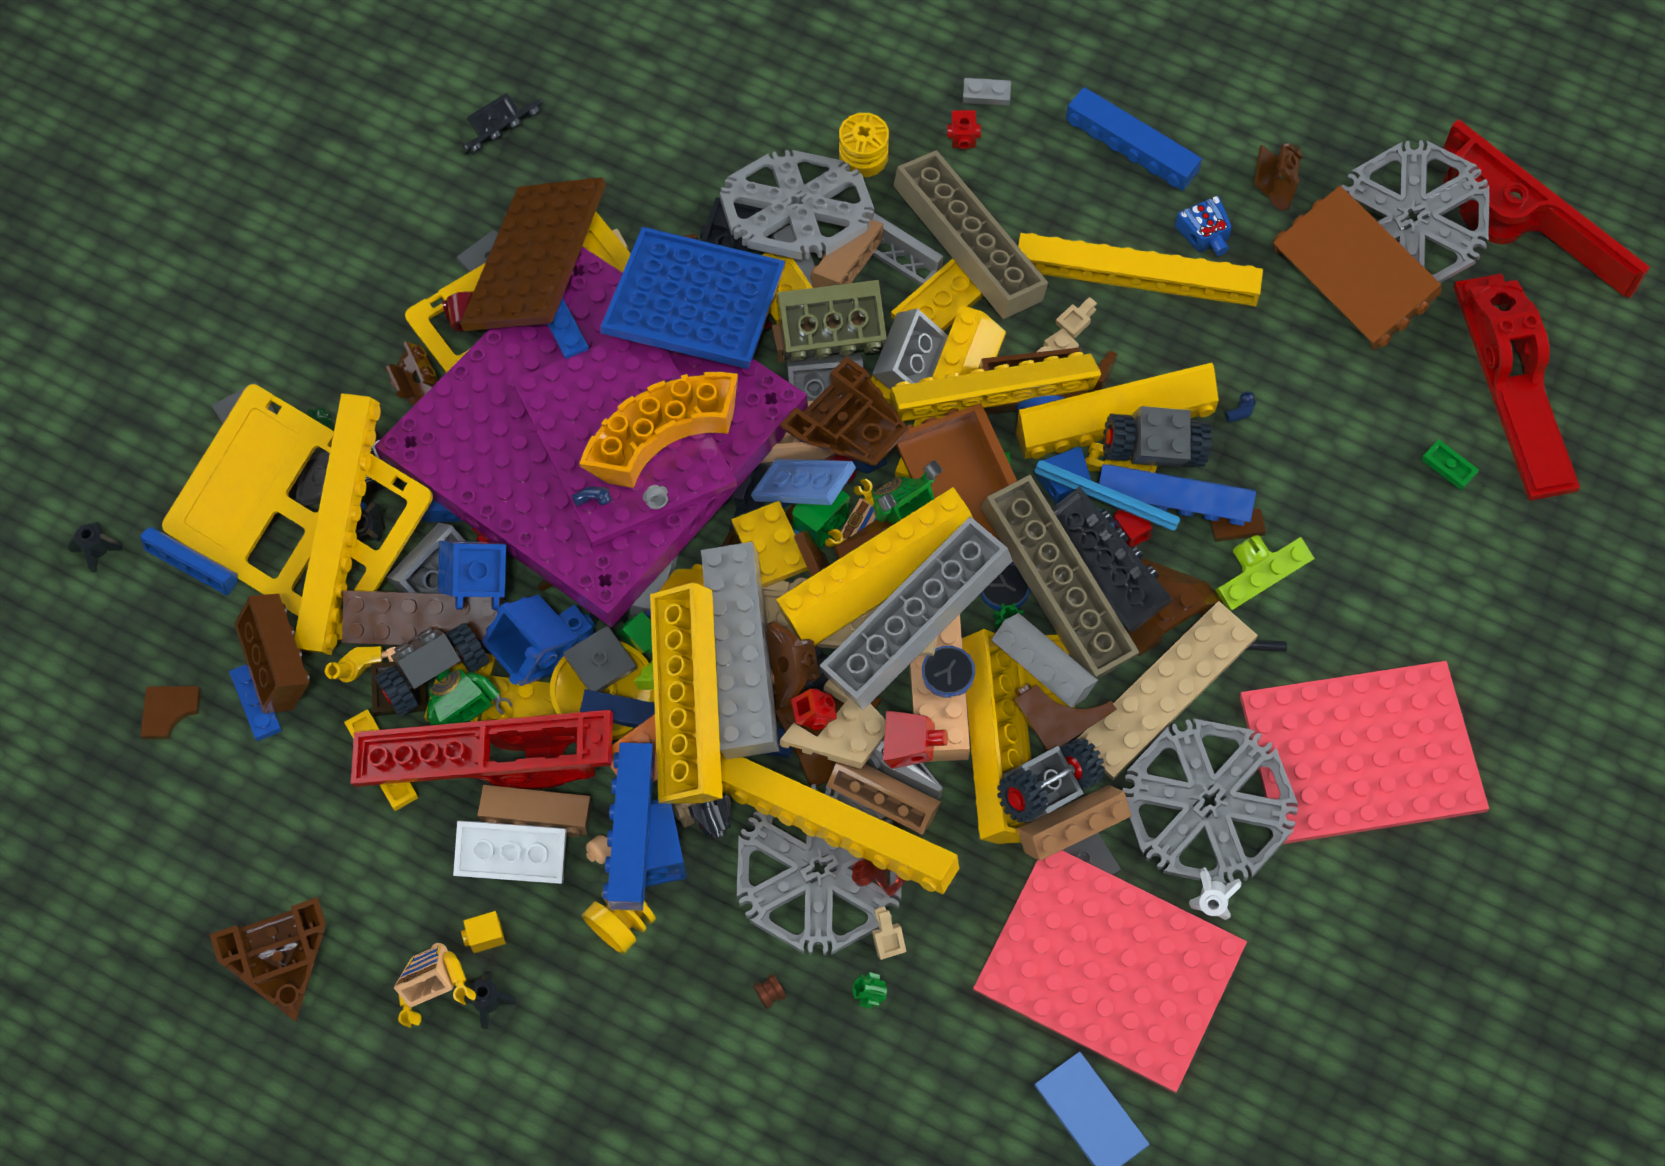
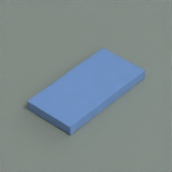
M775 459L751 496L754 501L760 502L780 501V503L832 505L856 467L852 461Z
M1081 1052L1075 1054L1035 1083L1034 1087L1093 1166H1123L1150 1145Z

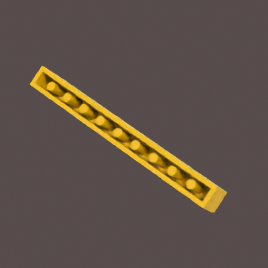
M1020 233L1018 247L1042 275L1249 306H1257L1260 296L1263 269L1254 266H1240L1229 262L1207 261L1203 258L1193 259L1182 257L1181 255L1159 254L1155 251H1139L1129 247L1119 248L1107 244L1086 243L1081 240L1071 241L1059 237L1038 236L1034 233Z
M341 393L294 636L297 648L304 652L332 655V651L337 645L336 630L338 623L342 619L341 604L343 591L347 590V573L351 570L352 566L351 552L357 540L356 525L362 513L360 504L362 496L366 492L365 478L371 466L370 452L376 440L375 426L381 414L380 403L371 397Z
M720 751L722 794H729L739 804H748L755 807L763 815L770 814L787 826L794 825L808 836L822 838L830 846L835 848L839 846L848 850L852 856L859 859L863 857L880 869H889L895 872L903 880H912L919 883L925 890L930 892L936 891L944 894L959 870L958 856L953 852L746 758L726 759Z

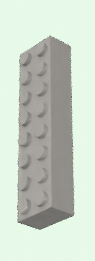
M969 517L820 665L826 677L857 706L864 710L1012 562L1008 548L973 518Z
M753 542L701 550L704 587L711 589L713 595L720 751L726 759L779 751L769 647L766 637L767 629L759 553Z

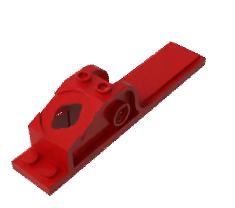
M1458 119L1452 124L1443 149L1477 165V169L1481 170V175L1475 178L1476 182H1482L1485 179L1488 181L1487 186L1490 188V242L1509 244L1527 232H1542L1621 295L1631 298L1636 293L1650 266ZM1449 166L1443 183L1445 184L1459 176V171ZM1511 192L1518 193L1522 199L1517 198ZM1469 200L1459 205V212L1465 223L1472 231H1475L1479 225V204L1475 200Z
M1502 274L1456 281L1453 288L1528 500L1578 492L1580 485L1544 387V372L1549 363L1550 347L1538 309L1532 301H1529L1517 280L1505 282ZM1496 305H1500L1501 310H1499V309H1498L1497 307H1495V306H1496ZM1510 340L1513 341L1516 352L1521 357L1524 366L1523 375L1509 377L1513 365Z
M610 710L354 732L351 784L358 787L455 778H477L486 780L494 786L529 790L552 788L564 785L567 782L595 777V767L611 766L613 713ZM490 743L505 750L526 751V758L516 759L513 762L497 763L496 761H490ZM577 743V754L563 755L564 750L569 744Z

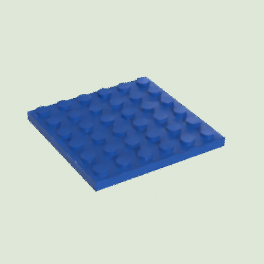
M642 227L602 321L600 333L749 369L784 271L785 261Z

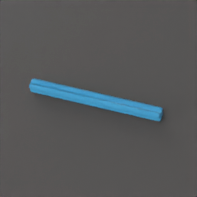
M1040 460L1036 465V475L1073 490L1080 486L1089 497L1171 531H1175L1180 522L1178 516Z

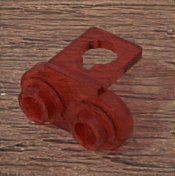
M865 858L856 862L852 867V880L857 886L863 887L876 880L890 897L906 881L897 875L896 882L888 886L885 872L887 870L892 871L880 869Z

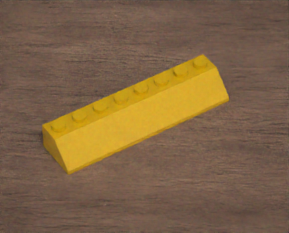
M960 305L932 377L935 380L943 379L951 373L966 375L970 374L969 372L979 369L982 358L998 356L1006 331L986 313ZM945 415L936 416V418L938 419ZM928 418L915 420L914 427L922 425V422ZM900 458L895 471V477L911 478L902 458Z
M1075 352L1068 355L1067 358L1059 359L1058 356H1051L1045 358L1043 362L1034 363L1033 360H1028L1014 367L1004 364L996 366L994 370L990 371L975 369L966 375L951 373L943 379L935 380L934 377H927L921 379L919 383L910 384L909 381H903L891 388L890 397L892 407L902 421L905 422L944 415L956 408L961 411L980 403L983 408L1022 402L1040 396L1064 395L1093 390L1101 376V372L1091 353L1083 355V352Z
M1208 363L1020 409L1016 436L1024 459H1038L1048 453H1062L1073 447H1087L1092 442L1101 441L1104 438L1105 422H1107L1109 414L1132 415L1141 406L1190 410V418L1198 416L1207 417L1216 411L1219 401L1213 363Z
M952 487L777 598L779 611L800 641L811 639L814 641V646L818 645L882 604L969 517L973 518L969 508Z
M693 582L650 594L658 803L661 804L704 803L723 799L713 595L711 589Z
M983 629L962 638V649L970 655L975 667V677L972 686L966 691V704L979 823L978 830L980 839L996 844L1021 843L1017 828L1028 824V822L1018 823L1017 819L1012 820L1010 818L1011 813L1006 815L1004 812L1006 807H1001L999 803L1002 801V798L997 796V793L1001 792L997 790V786L1000 785L999 782L1004 778L1003 775L1031 760L1028 723L1012 700V698L1017 696L1015 691L1019 689L1016 660L992 641L996 633Z

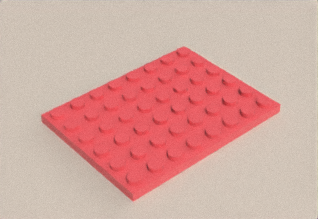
M1447 661L1241 692L1240 694L1247 728L1255 730V734L1250 737V740H1253V737L1260 733L1262 736L1260 741L1257 742L1260 747H1265L1271 742L1272 748L1268 754L1273 752L1275 748L1277 749L1298 802V807H1296L1298 809L1297 815H1286L1287 820L1296 823L1293 833L1283 844L1472 815L1489 810ZM1268 767L1259 768L1258 772L1265 798L1279 799L1280 791L1271 769Z
M1061 850L1041 861L1037 860L973 991L1176 1094L1247 941Z

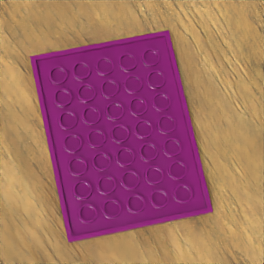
M618 337L568 359H563L512 380L593 547L737 486L736 479L711 433L688 436L661 449L642 469L634 488L608 484L580 467V460L591 436H595L602 426L601 422L617 411V407L631 396L636 397L647 391V387L663 380L666 383L681 379V375L667 349ZM652 485L664 486L668 490V502L660 509H651L646 504V501H643L644 492ZM589 486L606 487L610 491L609 495L612 497V500L602 506L598 503L597 499H592L576 507L571 495Z

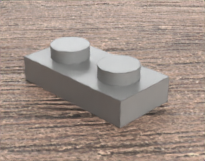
M964 78L963 103L1010 106L1011 81Z

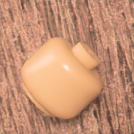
M597 835L586 844V851L588 852L586 855L591 862L596 860L599 864H604L606 856H611V847L607 846V836Z

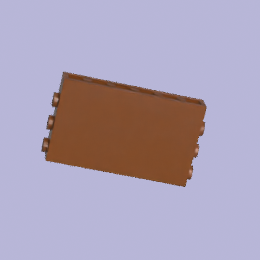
M1341 185L1326 198L1317 200L1306 215L1302 214L1297 217L1293 222V226L1287 231H1281L1273 242L1274 252L1277 255L1282 252L1370 341V348L1373 351L1378 347L1383 348L1386 346L1395 332H1401L1407 328L1411 322L1410 320L1416 314L1418 316L1422 315L1429 308V303L1441 294L1442 285Z
M980 403L961 411L958 408L952 409L945 413L944 417L938 419L936 416L924 420L922 425L916 427L913 424L908 425L907 434L896 444V447L910 477L914 479L921 478L925 473L923 468L931 461L936 460L943 471L935 477V481L931 485L934 499L953 487L969 508L974 520L1000 541L980 506L988 496L1017 482V479L982 404Z

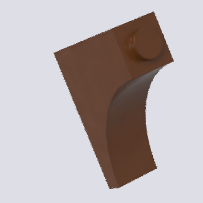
M1029 683L1015 691L1017 696L1012 698L1046 752L1056 746L1061 747L1117 710L1111 700H1106L1089 708H1069L1050 699L1038 685L1030 686Z

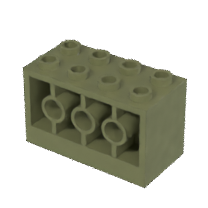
M879 280L778 292L776 303L784 360L790 359V363L805 361V357L815 356V360L830 358V354L839 353L840 357L851 356L855 354L854 351L864 350L866 354L879 352V348H882L887 340ZM858 319V321H860L861 324L855 325V323H853L852 320ZM828 322H833V324H836V327L830 328L827 324ZM803 325L811 327V331L807 332L802 329Z

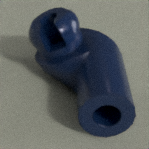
M1243 392L1240 396L1241 400L1238 407L1225 411V418L1228 423L1248 418L1252 414L1256 405L1252 392Z
M885 457L876 466L850 458L856 467L855 470L865 474L887 465Z
M589 486L571 495L576 507L592 499H597L598 503L602 506L612 500V497L609 495L610 491L606 487Z

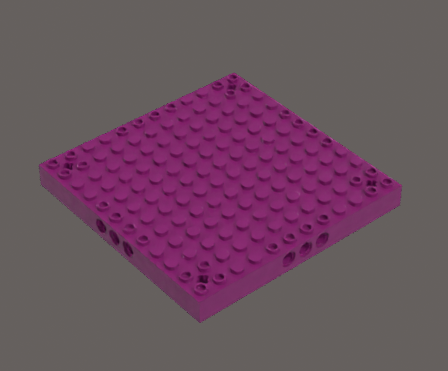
M582 246L562 297L590 349L616 338L601 334L600 328L623 273ZM547 324L489 329L374 447L380 460L430 489L433 494V500L495 543L506 544L507 553L612 628L772 451V448L781 441L786 431L780 427V423L796 407L801 411L808 407L807 394L754 359H752L749 369L667 350L680 375L688 374V377L704 375V372L738 374L734 414L729 433H711L736 479L737 486L595 547L592 546L512 381L565 359Z

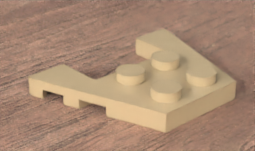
M828 680L824 686V691L832 694V696L844 703L836 713L837 719L828 723L827 727L823 729L818 737L793 723L780 739L779 745L788 749L790 746L802 749L803 753L810 755L817 753L828 756V760L861 769L884 740L886 720L871 703L862 710L835 684Z

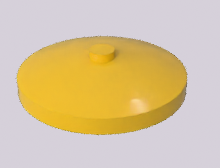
M620 642L636 664L637 669L601 692L654 703V690H639L634 683L641 674V670L649 665V662L638 650L626 643ZM564 656L556 665L550 680V699L555 715L579 713L584 690L586 689ZM613 724L612 740L623 738L635 728Z

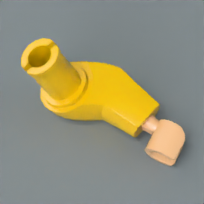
M381 646L356 647L338 663H328L325 667V674L329 679L339 678L342 682H352L359 678L367 668L371 667V664L384 663V658L387 657L389 662H394L391 655L396 653L394 651L396 647L389 648L386 651H383Z

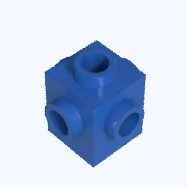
M575 604L558 615L578 637L574 645L594 634V622L588 614L583 615Z

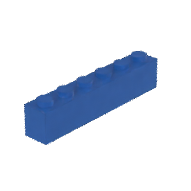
M1083 87L1068 105L1066 120L1071 125L1079 127L1092 138L1102 141L1112 150L1128 157L1130 161L1143 166L1151 174L1158 175L1171 186L1184 191L1199 173L1202 162L1201 157L1087 88Z
M1105 463L1102 466L1099 482L1100 485L1146 504H1152L1154 507L1168 512V508L1179 509L1178 514L1193 516L1194 512L1204 514L1203 518L1219 521V517L1230 518L1229 523L1243 526L1245 521L1251 522L1256 490Z
M620 743L619 752H614L613 764L614 768L618 770L617 778H612L611 791L612 794L616 795L615 804H610L609 819L613 820V830H608L607 846L611 847V856H606L605 873H609V883H604L603 900H607L610 910L643 911L655 757L653 744Z

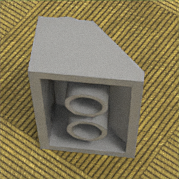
M918 308L897 313L872 375L889 389L895 387V384L899 382L909 381L910 384L919 383L923 378L932 377L948 335Z
M861 353L847 356L863 367ZM840 354L830 355V358L815 360V356L805 357V361H795L790 363V359H787L788 382L806 393L807 401H814L831 384L830 372L846 356L840 357Z
M438 523L386 577L399 592L438 593L439 541H465L452 525Z

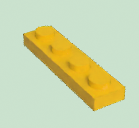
M368 709L344 722L353 739L354 732L379 730ZM410 782L380 785L394 811L418 799Z

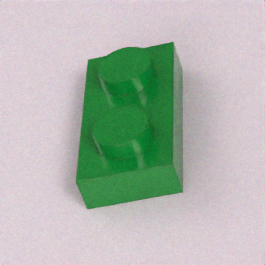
M1439 439L1421 459L1461 491L1479 472L1478 468Z

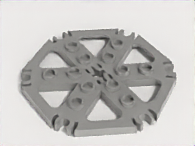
M1423 140L1419 141V148L1416 150H1412L1410 148V141H1406V151L1404 152L1402 151L1403 142L1353 169L1352 174L1348 175V180L1354 183L1353 186L1346 187L1342 185V187L1360 205L1384 216L1385 218L1378 221V223L1396 240L1400 239V244L1424 268L1425 238L1454 252L1458 257L1457 261L1432 275L1439 283H1442L1476 264L1475 260H1479L1480 255L1473 251L1474 248L1481 247L1486 249L1485 241L1489 243L1490 188L1487 186L1488 181L1485 179L1482 182H1476L1475 178L1481 175V170L1477 169V165L1427 141L1426 151L1424 150ZM1431 160H1439L1459 171V176L1426 194L1427 165ZM1393 161L1401 163V195L1370 180V175ZM1468 200H1475L1479 204V225L1475 231H1470L1442 215ZM1408 213H1420L1417 215L1418 220L1415 222L1412 219L1406 220L1409 218Z
M785 150L784 157L777 156L776 152L772 153V159L769 153L728 176L725 180V188L722 187L720 192V201L731 236L734 234L735 240L742 237V245L747 246L749 249L802 260V253H804L806 260H809V253L811 252L817 253L819 258H822V250L826 253V256L865 233L870 227V220H873L874 206L862 174L858 175V169L850 172V164L845 163V161L792 150V156H790L788 150ZM800 162H808L811 165L828 167L829 170L804 185L797 165ZM768 167L773 172L777 187L749 182L746 178L761 168ZM855 186L860 202L852 204L830 198L848 187ZM733 203L758 207L763 210L750 218L741 219L737 216ZM816 220L847 228L832 237H824L820 233ZM790 223L795 241L788 243L766 237Z
M1193 718L1196 729H1192L1193 725L1188 719L1185 722L1187 730L1181 732L1177 729L1175 723L1172 725L1174 736L1171 735L1167 727L1127 770V775L1125 776V781L1134 784L1132 789L1123 788V791L1128 796L1126 798L1132 815L1129 819L1142 856L1147 850L1151 849L1146 855L1147 861H1150L1154 856L1160 857L1161 862L1157 865L1158 870H1162L1166 863L1169 864L1163 870V874L1202 881L1200 869L1182 865L1179 861V856L1205 829L1217 861V867L1212 871H1208L1212 878L1211 881H1219L1227 885L1224 875H1227V881L1230 883L1234 881L1232 875L1237 872L1243 876L1244 881H1247L1248 871L1246 868H1248L1253 878L1293 833L1296 823L1286 819L1287 814L1297 815L1298 809L1296 807H1298V802L1278 751L1275 748L1273 752L1268 754L1272 748L1271 742L1265 747H1260L1257 744L1262 736L1260 733L1256 734L1253 740H1249L1255 734V730ZM1205 736H1215L1235 740L1239 744V748L1214 774L1202 739ZM1171 748L1177 753L1187 782L1148 775L1147 768L1164 749ZM1268 767L1273 773L1280 791V797L1275 800L1238 791L1259 768ZM1216 794L1214 800L1215 806H1205V808L1201 811L1205 803V799L1203 797L1206 796L1207 798H1210ZM1143 804H1151L1181 810V812L1157 838H1151L1145 831L1139 814V808ZM1232 821L1269 828L1273 833V838L1257 856L1253 858L1246 857Z
M813 784L811 788L816 790V784ZM826 785L825 795L893 825L891 819L887 820L888 817L837 791L831 796V788ZM758 811L753 813L754 818L750 817L748 823L754 826L755 830L752 832H747L744 829L741 830V835L745 839L739 836L737 899L740 898L738 901L741 907L745 904H751L753 906L752 909L745 913L746 918L749 919L751 924L803 954L805 943H808L809 955H813V947L815 945H821L823 947V955H827L828 944L831 943V955L871 934L872 931L880 929L874 909L885 906V908L893 906L896 909L899 907V902L896 899L901 902V878L891 870L890 884L888 887L882 888L850 870L867 859L863 857L861 859L856 858L848 850L839 846L837 848L832 847L824 839L817 836L811 837L807 835L805 844L772 825L775 817L770 814L763 815ZM755 851H760L789 868L757 886H752L749 883V857ZM816 863H819L821 866L827 865L824 868V874L812 872L815 870ZM805 893V928L801 934L794 935L770 920L769 916L773 910ZM833 894L866 912L868 915L867 922L845 935H836L832 930Z

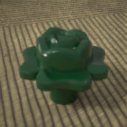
M321 407L315 410L308 409L307 415L333 430L334 424L331 421L333 417L329 411Z

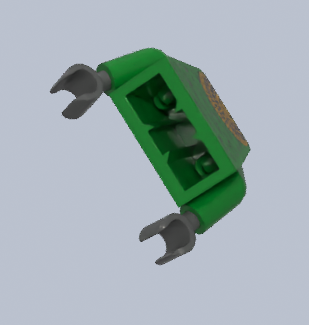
M936 460L931 461L923 468L925 473L921 478L914 479L898 476L884 486L876 485L873 488V511L879 522L887 520L892 524H896L934 500L931 485L935 481V477L943 471Z
M446 669L435 676L438 682L429 689L431 699L428 701L427 719L431 726L466 723L493 706L492 700L496 703L497 711L502 715L505 714L499 709V705L502 702H507L512 708V703L507 698H501L499 695L500 691L487 677L473 672L465 674L461 669H456L451 673L449 669Z

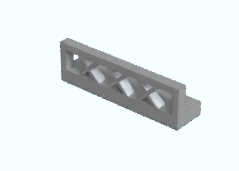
M874 213L873 220L883 223L881 244L886 243L891 247L890 252H880L876 249L873 253L874 257L920 286L943 267V256ZM907 256L910 258L911 264L901 265L896 261V257ZM926 268L930 271V274L923 279L916 274L915 269Z

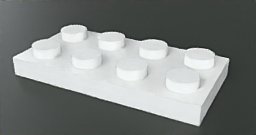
M459 820L457 821L453 876L562 884L564 880L567 828Z

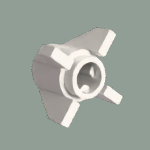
M1206 867L1200 869L1203 888L1200 896L1189 901L1191 909L1201 910L1207 915L1218 916L1224 920L1229 919L1231 914L1227 908L1228 901L1241 887L1240 879L1224 885L1219 881H1211L1212 878Z

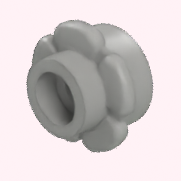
M652 485L644 492L643 501H646V504L651 509H660L668 502V490L664 486Z

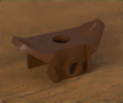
M1287 143L1281 145V152L1276 156L1263 145L1259 148L1254 186L1269 197L1272 204L1278 207L1280 211L1290 209L1295 191L1300 182L1298 171L1300 159H1303V156L1296 144Z
M405 341L403 344L406 349L397 365L390 364L385 370L391 377V385L397 390L396 395L401 399L406 398L410 404L415 405L438 382V379L425 350L418 344ZM416 372L421 380L420 383L415 382L414 376Z
M774 621L766 625V637L768 639L777 701L779 706L784 709L790 707L791 699L798 696L808 680L812 682L818 679L820 675L814 641L811 639L800 641L796 635Z

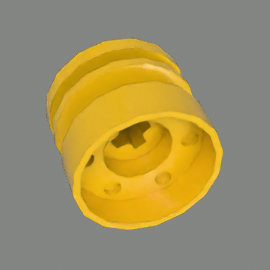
M857 113L843 121L839 129V160L850 164V172L858 169V175L861 173L863 177H871L877 175L885 168L888 162L889 129L885 121L871 113Z
M604 900L607 903L606 907L596 901L593 902L581 915L583 920L603 941L621 954H625L636 942V938L630 930L631 928L644 933L647 929L643 922L650 925L656 920L655 915L645 901L643 911L610 910L607 900Z

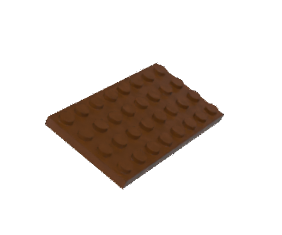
M603 177L530 186L524 185L517 188L460 325L464 331L553 322L605 189L606 183Z

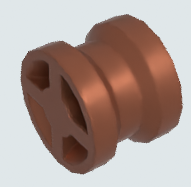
M773 974L769 975L765 982H757L753 985L757 996L766 1009L772 1007L773 1002L786 999L781 985Z

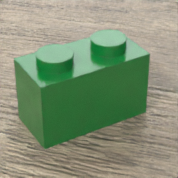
M641 611L630 618L617 633L628 645L640 653L648 654L652 652L651 620Z

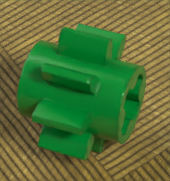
M1002 603L1001 612L994 611L993 618L997 620L994 628H1000L1004 620L1017 613L1024 616V610L1019 611L1016 608V603L1007 606Z
M868 972L867 975L861 974L855 980L852 993L854 999L860 1000L859 1006L871 1009L872 1005L878 1007L879 1003L885 1000L887 987L885 981L880 980L879 974Z

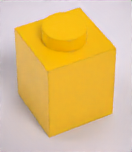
M496 911L463 920L465 930L461 931L465 947H471L473 953L506 944L500 919Z

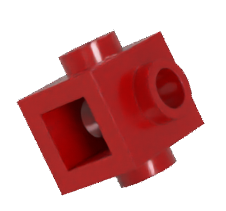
M976 110L952 111L951 124H947V139H952V148H976V138H981V124H976Z
M809 689L791 699L796 724L811 727L813 730H820L827 727L828 723L837 719L832 694L821 692L819 689Z

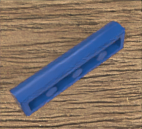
M149 527L140 536L146 552L224 595H229L238 581L237 573L159 530Z

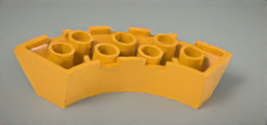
M704 372V375L691 377L685 374L681 375V379L666 383L663 380L647 387V391L636 397H629L617 407V411L601 422L602 426L595 436H591L580 460V467L608 484L634 488L637 478L648 461L669 444L696 434H728L734 414L738 374Z

